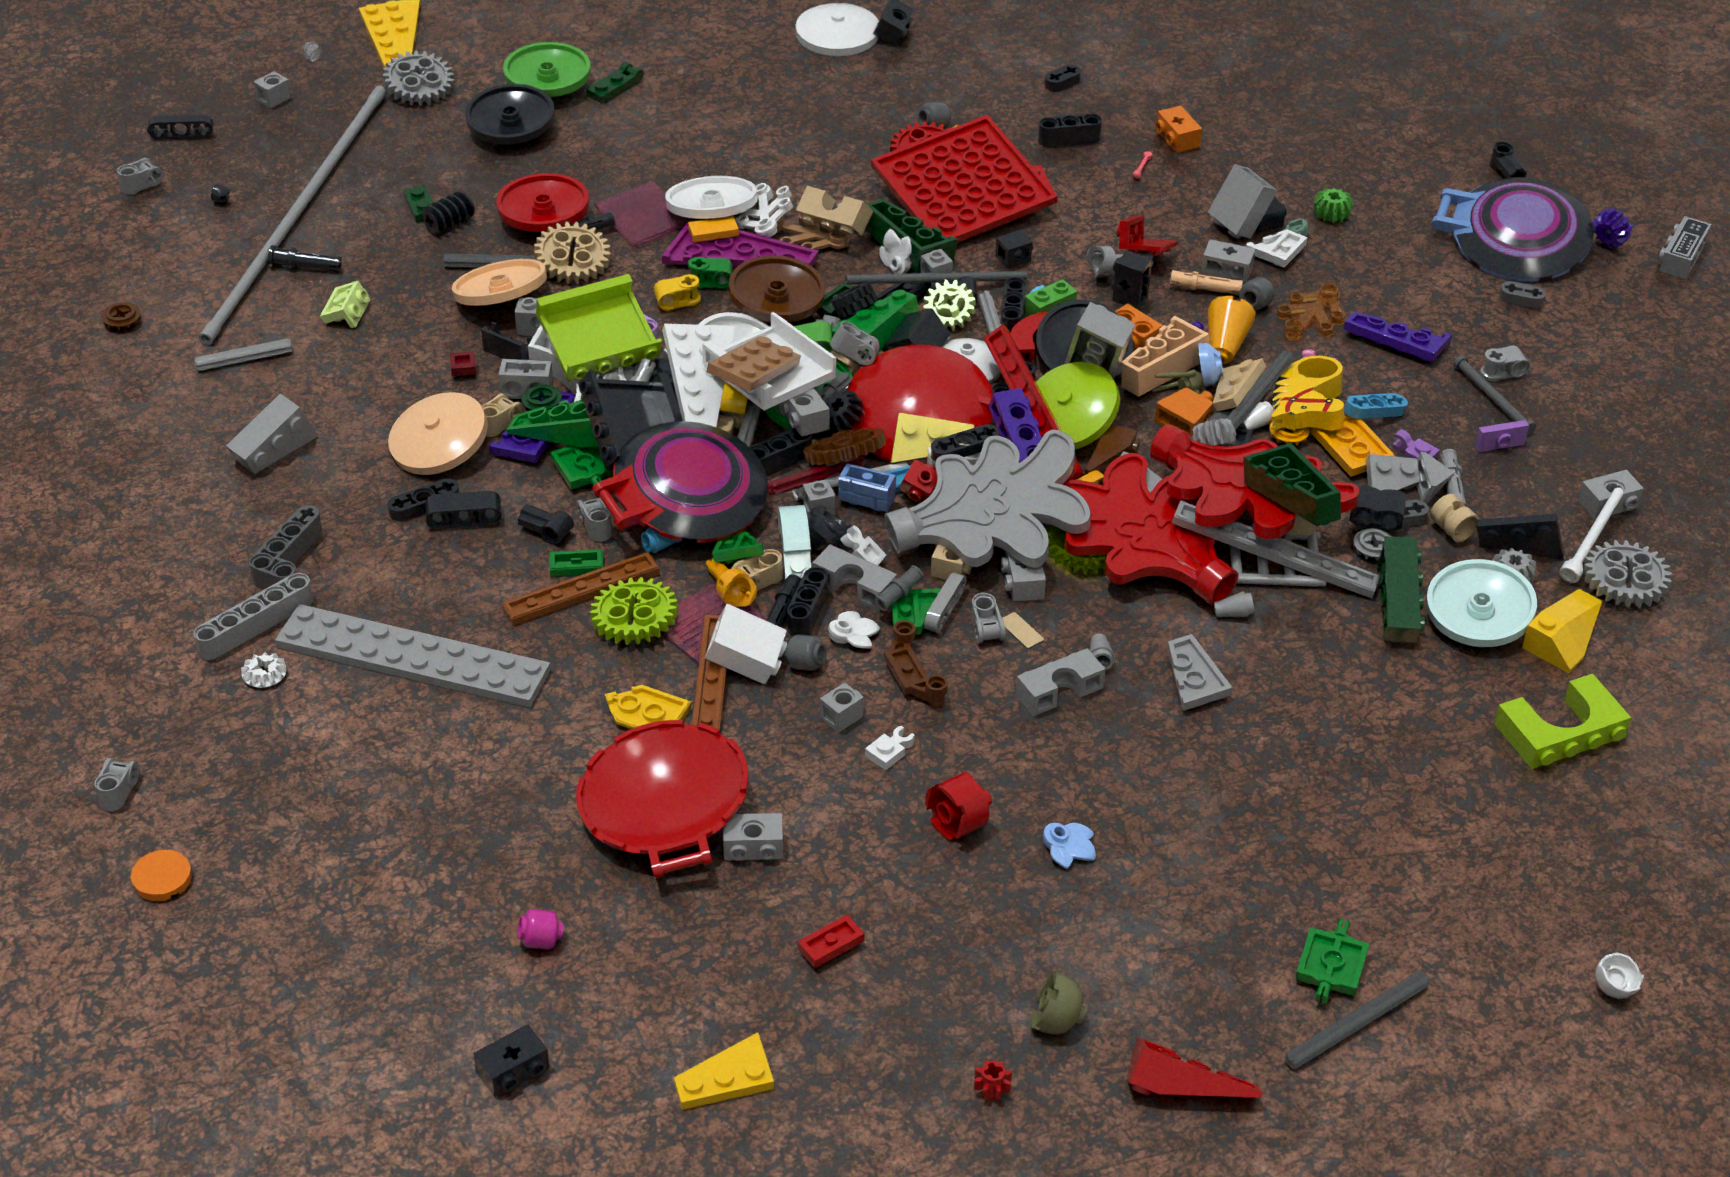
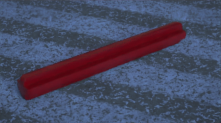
M858 456L857 459L845 463L835 464V462H832L828 465H821L770 481L766 485L768 488L767 492L769 495L776 496L801 488L803 484L839 476L847 463L864 467V456Z

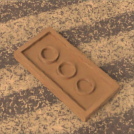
M758 336L709 362L706 372L750 392L799 365L801 355L793 352L790 347L777 345L767 337Z

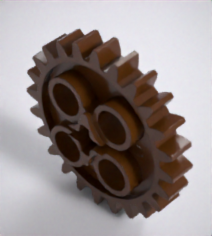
M870 427L865 430L861 428L857 431L844 430L831 435V437L822 438L823 440L814 441L813 444L805 447L803 452L807 464L821 465L825 463V465H828L832 462H835V464L845 463L857 459L858 456L868 455L869 452H875L876 449L882 448V446L886 445L884 430L878 428L872 429Z

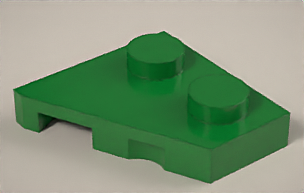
M910 589L909 594L905 598L898 599L891 606L893 629L896 622L908 620L915 625V635L921 634L924 630L927 612L941 589Z

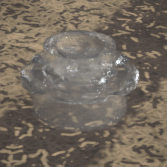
M317 41L307 42L302 48L303 58L310 61H316L322 54V48Z

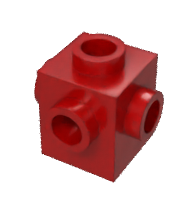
M915 459L903 478L899 490L905 492L914 501H925L936 487V468Z

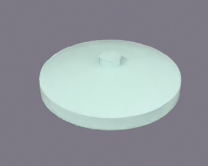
M1471 559L1451 564L1436 574L1428 587L1426 607L1433 624L1449 638L1466 645L1494 647L1515 641L1526 633L1528 624L1536 615L1537 597L1531 583L1514 568L1496 561Z

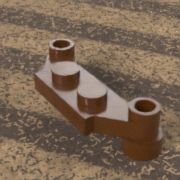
M908 620L896 622L893 629V643L890 650L884 651L885 662L905 696L911 694L928 701L931 707H941L944 704V696L948 691V680L939 674L928 677L912 649V641L915 638V625Z

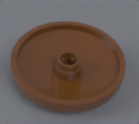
M761 256L747 260L735 268L729 279V296L739 310L753 318L771 322V313L774 312L787 322H794L805 319L820 309L825 297V283L819 272L805 262L785 256Z

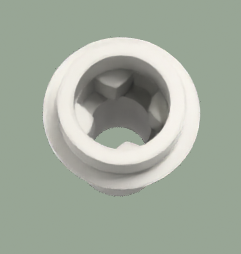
M1267 401L1258 402L1239 425V428L1254 430L1271 424L1273 421L1271 420L1273 406Z

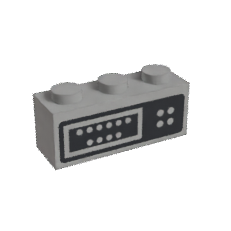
M1684 216L1680 224L1676 223L1672 236L1669 235L1665 248H1662L1659 254L1658 261L1661 262L1659 271L1687 279L1707 243L1711 224Z

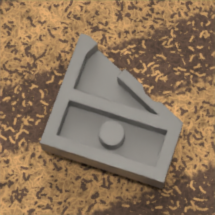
M1369 454L1366 457L1368 486L1377 488L1380 491L1386 489L1400 491L1412 488L1420 481L1418 459Z

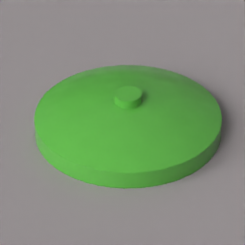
M541 42L521 47L512 52L504 62L503 71L507 84L533 86L544 91L549 97H555L581 88L590 77L591 67L588 56L577 47L558 42Z

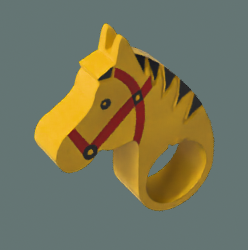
M1309 356L1290 364L1275 384L1273 413L1271 414V420L1274 421L1271 424V430L1274 431L1284 427L1291 430L1305 427L1325 430L1342 428L1344 425V403L1341 400L1334 399L1342 392V364L1338 360L1327 356Z

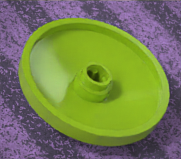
M1088 362L1064 364L1050 370L1036 381L1060 429L1073 440L1075 449L1084 447L1103 435L1111 426L1118 413L1120 405L1118 387L1112 376L1104 368Z

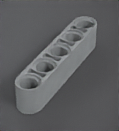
M303 573L292 574L199 625L194 630V640L198 656L203 660L216 659L289 618L298 604L310 606L313 602L310 578Z

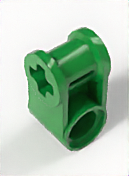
M694 257L689 260L690 274L700 278L698 289H725L729 287V279L733 272V265L730 260L726 258Z

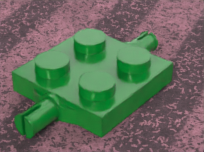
M566 445L562 449L551 452L552 462L571 490L588 484H593L594 486L604 479L613 477V470L605 469L603 459L600 457L599 447Z
M1344 918L1338 920L1335 931H1323L1310 927L1297 968L1295 980L1318 986L1315 1000L1318 1003L1322 994L1321 1003H1327L1330 990L1352 996L1356 995L1370 943L1355 940L1347 935L1350 922L1346 919L1342 928Z

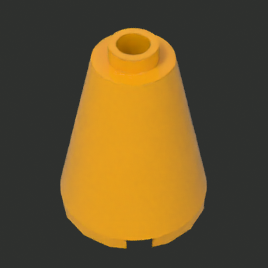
M1221 296L1212 300L1207 310L1209 344L1217 351H1220L1222 364L1230 363L1255 322L1256 312L1253 306L1243 299L1240 302L1233 300V296Z

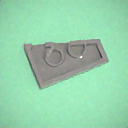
M1192 634L1168 641L1167 651L1183 711L1232 694L1233 687Z

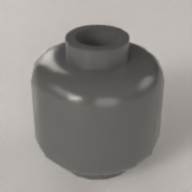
M943 102L925 103L918 112V122L920 125H923L924 121L927 122V125L935 122V126L938 127L944 124V129H946L951 120V112Z
M1256 277L1242 285L1239 297L1240 300H1246L1257 311L1272 302L1275 291L1269 280L1263 277Z
M814 635L793 636L789 643H787L784 651V658L788 661L789 666L794 670L803 671L817 670L825 662L827 655L825 644Z

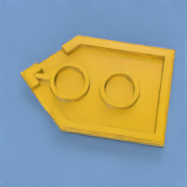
M645 685L631 687L630 691L619 694L616 691L604 694L615 723L629 729L657 721L684 720L692 705L691 701Z

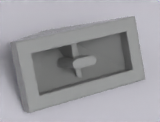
M1421 452L1418 457L1420 481L1416 486L1420 500L1428 504L1454 474L1453 471L1426 452Z

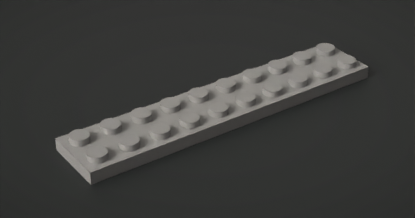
M298 604L275 639L276 648L531 708L551 671L550 662Z

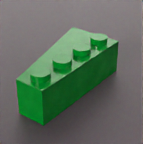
M896 290L887 298L876 301L869 308L858 311L851 318L840 321L838 325L832 328V338L842 322H850L860 330L874 336L880 343L878 353L880 351L883 352L882 348L885 346V343L906 316L919 311L917 297L904 290Z

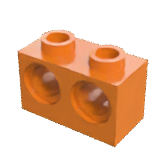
M1129 304L1115 311L1135 324L1132 332L1133 352L1138 347L1143 348L1146 345V340L1150 337L1155 338L1159 334V329L1163 326Z

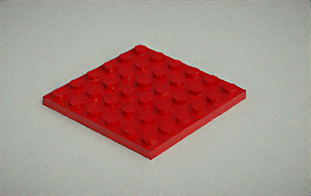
M989 115L982 116L871 159L873 170L911 217H918L924 220L923 225L930 229L936 227L942 230V235L947 238L949 236L957 238V243L1058 202L1057 194Z

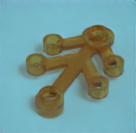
M1325 283L1320 286L1317 292L1291 293L1289 295V305L1281 304L1277 308V317L1288 319L1284 326L1286 337L1290 340L1299 339L1303 335L1304 327L1315 316L1319 322L1318 333L1323 337L1332 336L1334 325H1342L1345 321V313L1341 311L1338 304L1341 296L1339 288L1334 284ZM1303 301H1315L1314 303L1303 304ZM1326 304L1331 310L1330 322L1323 309ZM1292 313H1303L1298 319H1289Z

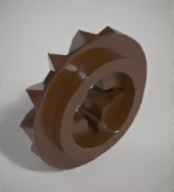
M121 302L108 306L102 312L101 318L103 325L108 326L109 329L117 328L120 331L122 328L129 329L130 325H137L138 320L141 319V311L135 304Z

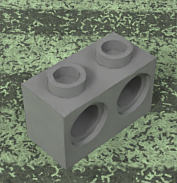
M502 359L499 371L500 393L507 395L511 399H522L523 394L532 387L539 385L553 386L552 361Z

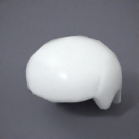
M1613 953L1603 957L1598 963L1595 973L1598 986L1608 996L1616 999H1626L1637 993L1641 989L1640 986L1644 979V976L1639 972L1637 964L1629 956L1621 953Z

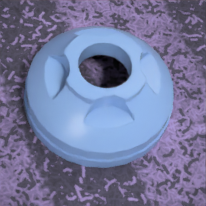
M1198 343L1204 387L1208 388L1214 386L1220 376L1223 375L1221 353L1208 343Z

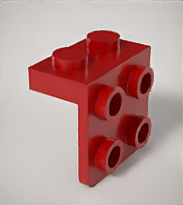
M1134 215L1120 220V224L1117 226L1119 249H1127V251L1136 254L1141 253V250L1149 251L1150 255H1162L1163 252H1169L1171 248L1178 246L1177 240L1144 238L1145 215Z

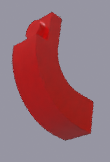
M1048 312L1033 314L1022 319L1010 332L1025 361L1034 364L1036 333L1041 320Z

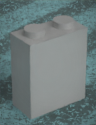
M1234 164L1208 213L1214 217L1215 223L1227 227L1230 235L1239 239L1241 236L1251 238L1278 190L1251 169Z

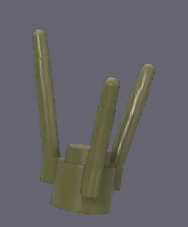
M1196 370L1156 373L1155 378L1181 377V379L1177 382L1160 385L1151 391L1157 392L1178 387L1179 390L1189 388L1200 394L1199 391L1203 389L1204 383L1201 374Z

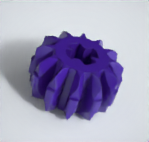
M1615 207L1610 210H1603L1593 221L1594 233L1597 234L1595 239H1600L1601 244H1607L1609 248L1622 246L1632 235L1631 229L1633 225L1628 222L1630 217H1625L1623 211L1618 212Z

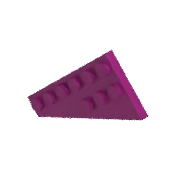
M691 218L688 222L701 221V220L695 219V218ZM687 223L663 253L662 264L688 265L691 258L703 257L726 258L732 262L733 267H738L743 262L756 257L785 256L800 260L813 267L819 258V250L739 230V236L693 242Z

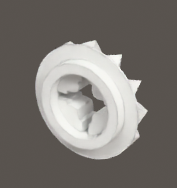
M264 652L262 656L254 654L252 660H245L241 673L243 680L248 685L263 688L280 682L284 678L287 669L283 658H279L276 653L269 656ZM264 666V668H268V673L263 669H259V667Z

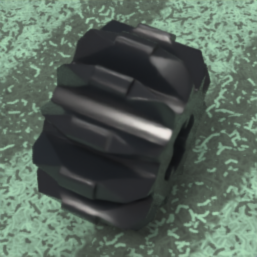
M842 388L839 393L833 391L831 398L825 397L826 405L829 408V427L835 431H844L847 428L853 430V424L860 423L859 417L865 414L862 409L864 404L854 391Z

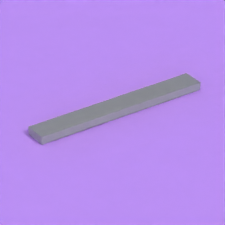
M1180 501L1172 520L1173 524L1366 597L1372 598L1379 579V575L1279 537L1275 539L1260 538L1255 535L1252 527L1236 521L1217 527L1200 526L1194 521L1196 506Z

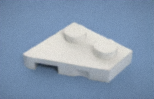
M1284 230L1276 235L1263 237L1262 243L1254 245L1252 242L1246 244V247L1256 249V257L1285 268L1306 246L1307 237L1290 230Z

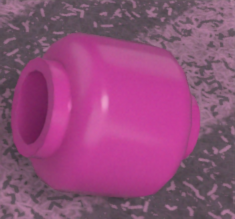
M530 909L525 913V916H520L517 937L518 940H522L526 948L550 950L554 947L556 940L562 939L563 922H558L557 914L554 911Z

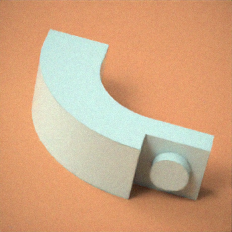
M805 505L781 506L777 508L779 535H781L785 580L790 574L797 575L802 579L805 571L811 568V547Z

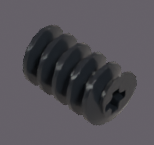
M457 191L453 195H448L446 198L426 206L423 209L422 216L427 230L431 234L436 235L439 231L446 230V227L450 228L453 224L460 223L461 220H467L468 216L473 217L475 208L467 194Z

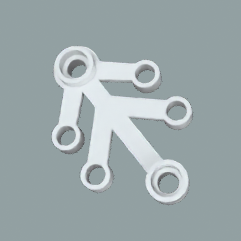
M761 183L756 186L759 210L749 208L736 214L735 221L739 229H754L757 235L769 238L777 232V221L793 208L790 200L792 194L788 186H783L776 191L778 197L769 205L768 201L773 198L774 194L770 186L766 185V183ZM779 207V209L770 217V215ZM748 217L757 218V219H760V220H759V221H752V220H749Z

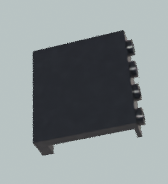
M590 369L578 383L579 391L586 406V413L593 428V435L600 450V457L603 459L606 470H613L614 462L621 457L619 450L638 432L661 423L683 421L667 373H658L652 382L596 379L594 370Z

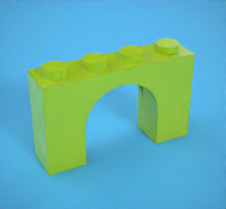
M1594 674L1569 681L1564 701L1583 722L1582 725L1563 728L1547 723L1538 716L1523 697L1499 704L1494 724L1531 769L1542 765H1549L1566 757H1573L1580 752L1596 749L1601 745L1620 741L1626 737L1631 721L1630 715Z

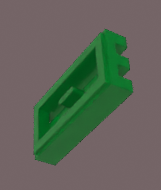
M602 549L549 552L550 577L583 575L603 568Z

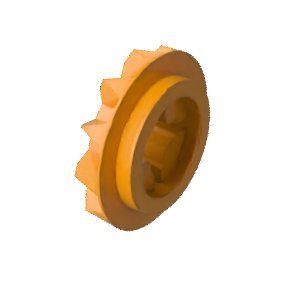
M1270 424L1269 431L1271 438L1276 439L1277 443L1284 442L1298 446L1299 442H1306L1307 437H1309L1310 428L1305 427L1291 430L1284 427L1272 431Z

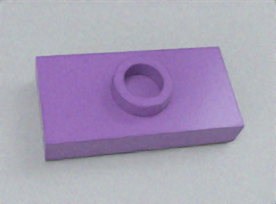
M1526 420L1479 427L1475 448L1478 452L1525 445L1529 425Z

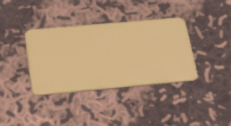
M1016 612L1003 617L1005 628L1027 648L1044 640Z

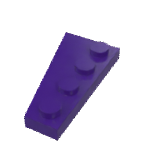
M560 391L562 401L574 402L576 394ZM505 431L502 434L503 438L499 442L494 441L489 445L490 454L537 463L550 442L511 435Z

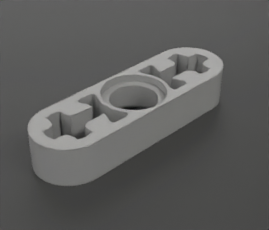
M954 572L950 574L927 612L924 622L926 630L936 633L941 631L964 592L966 576Z

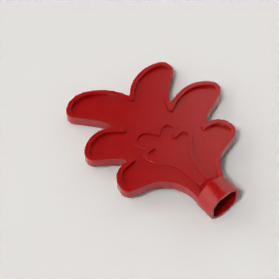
M1170 424L1163 426L1156 433L1150 448L1151 460L1168 469L1175 470L1168 478L1167 493L1169 496L1180 500L1199 498L1195 507L1194 521L1196 524L1204 527L1227 525L1236 521L1247 510L1253 518V532L1255 535L1264 539H1275L1290 532L1296 523L1295 513L1244 484L1243 457L1278 447L1274 442L1267 439H1258L1238 446H1213L1191 439L1188 432ZM1305 456L1320 472L1322 471L1320 459L1313 456ZM1331 482L1341 494V513L1354 509L1358 504L1359 487L1353 483Z
M1128 453L1116 458L1106 468L1102 485L1082 480H1066L1063 485L1077 491L1085 499L1089 506L1091 525L1087 531L1079 534L1066 532L1065 550L1074 556L1107 555L1104 571L1113 583L1125 584L1145 576L1170 577L1191 587L1196 595L1211 606H1214L1215 601L1227 598L1234 589L1239 575L1235 569L1217 558L1214 545L1218 540L1172 523L1180 501L1195 506L1199 498L1180 500L1169 496L1167 486L1168 478L1171 475L1159 481L1153 490L1149 492L1146 485L1148 462L1144 456L1138 453Z

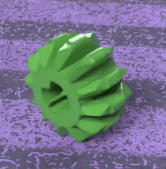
M1333 187V189L1329 190L1324 188L1316 196L1313 206L1314 212L1317 214V218H1323L1324 222L1331 221L1334 223L1338 221L1342 223L1343 220L1349 219L1351 215L1353 199L1350 197V193L1343 192V189L1336 190Z

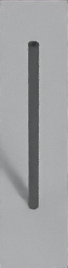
M1027 272L845 275V284L854 285L868 281L870 284L944 282L945 280L954 282V280L964 276L972 277L976 282L1006 281L1011 277L1027 280Z

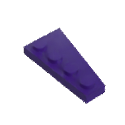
M1354 312L1345 321L1343 328L1355 336L1366 337L1377 344H1385L1399 352H1407L1421 360L1431 362L1446 348L1452 337V334L1443 333V336L1431 334L1432 330L1421 328V331L1408 329L1407 324L1400 322L1386 324V320L1383 318Z

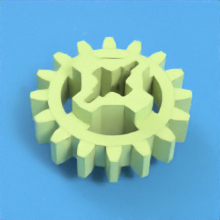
M945 280L943 286L936 283V290L929 289V296L924 297L926 304L923 306L924 310L933 308L945 327L950 326L952 331H955V325L963 328V321L970 322V314H975L974 305H976L972 290H967L965 283L958 286L957 280H954L953 284H949L948 280Z

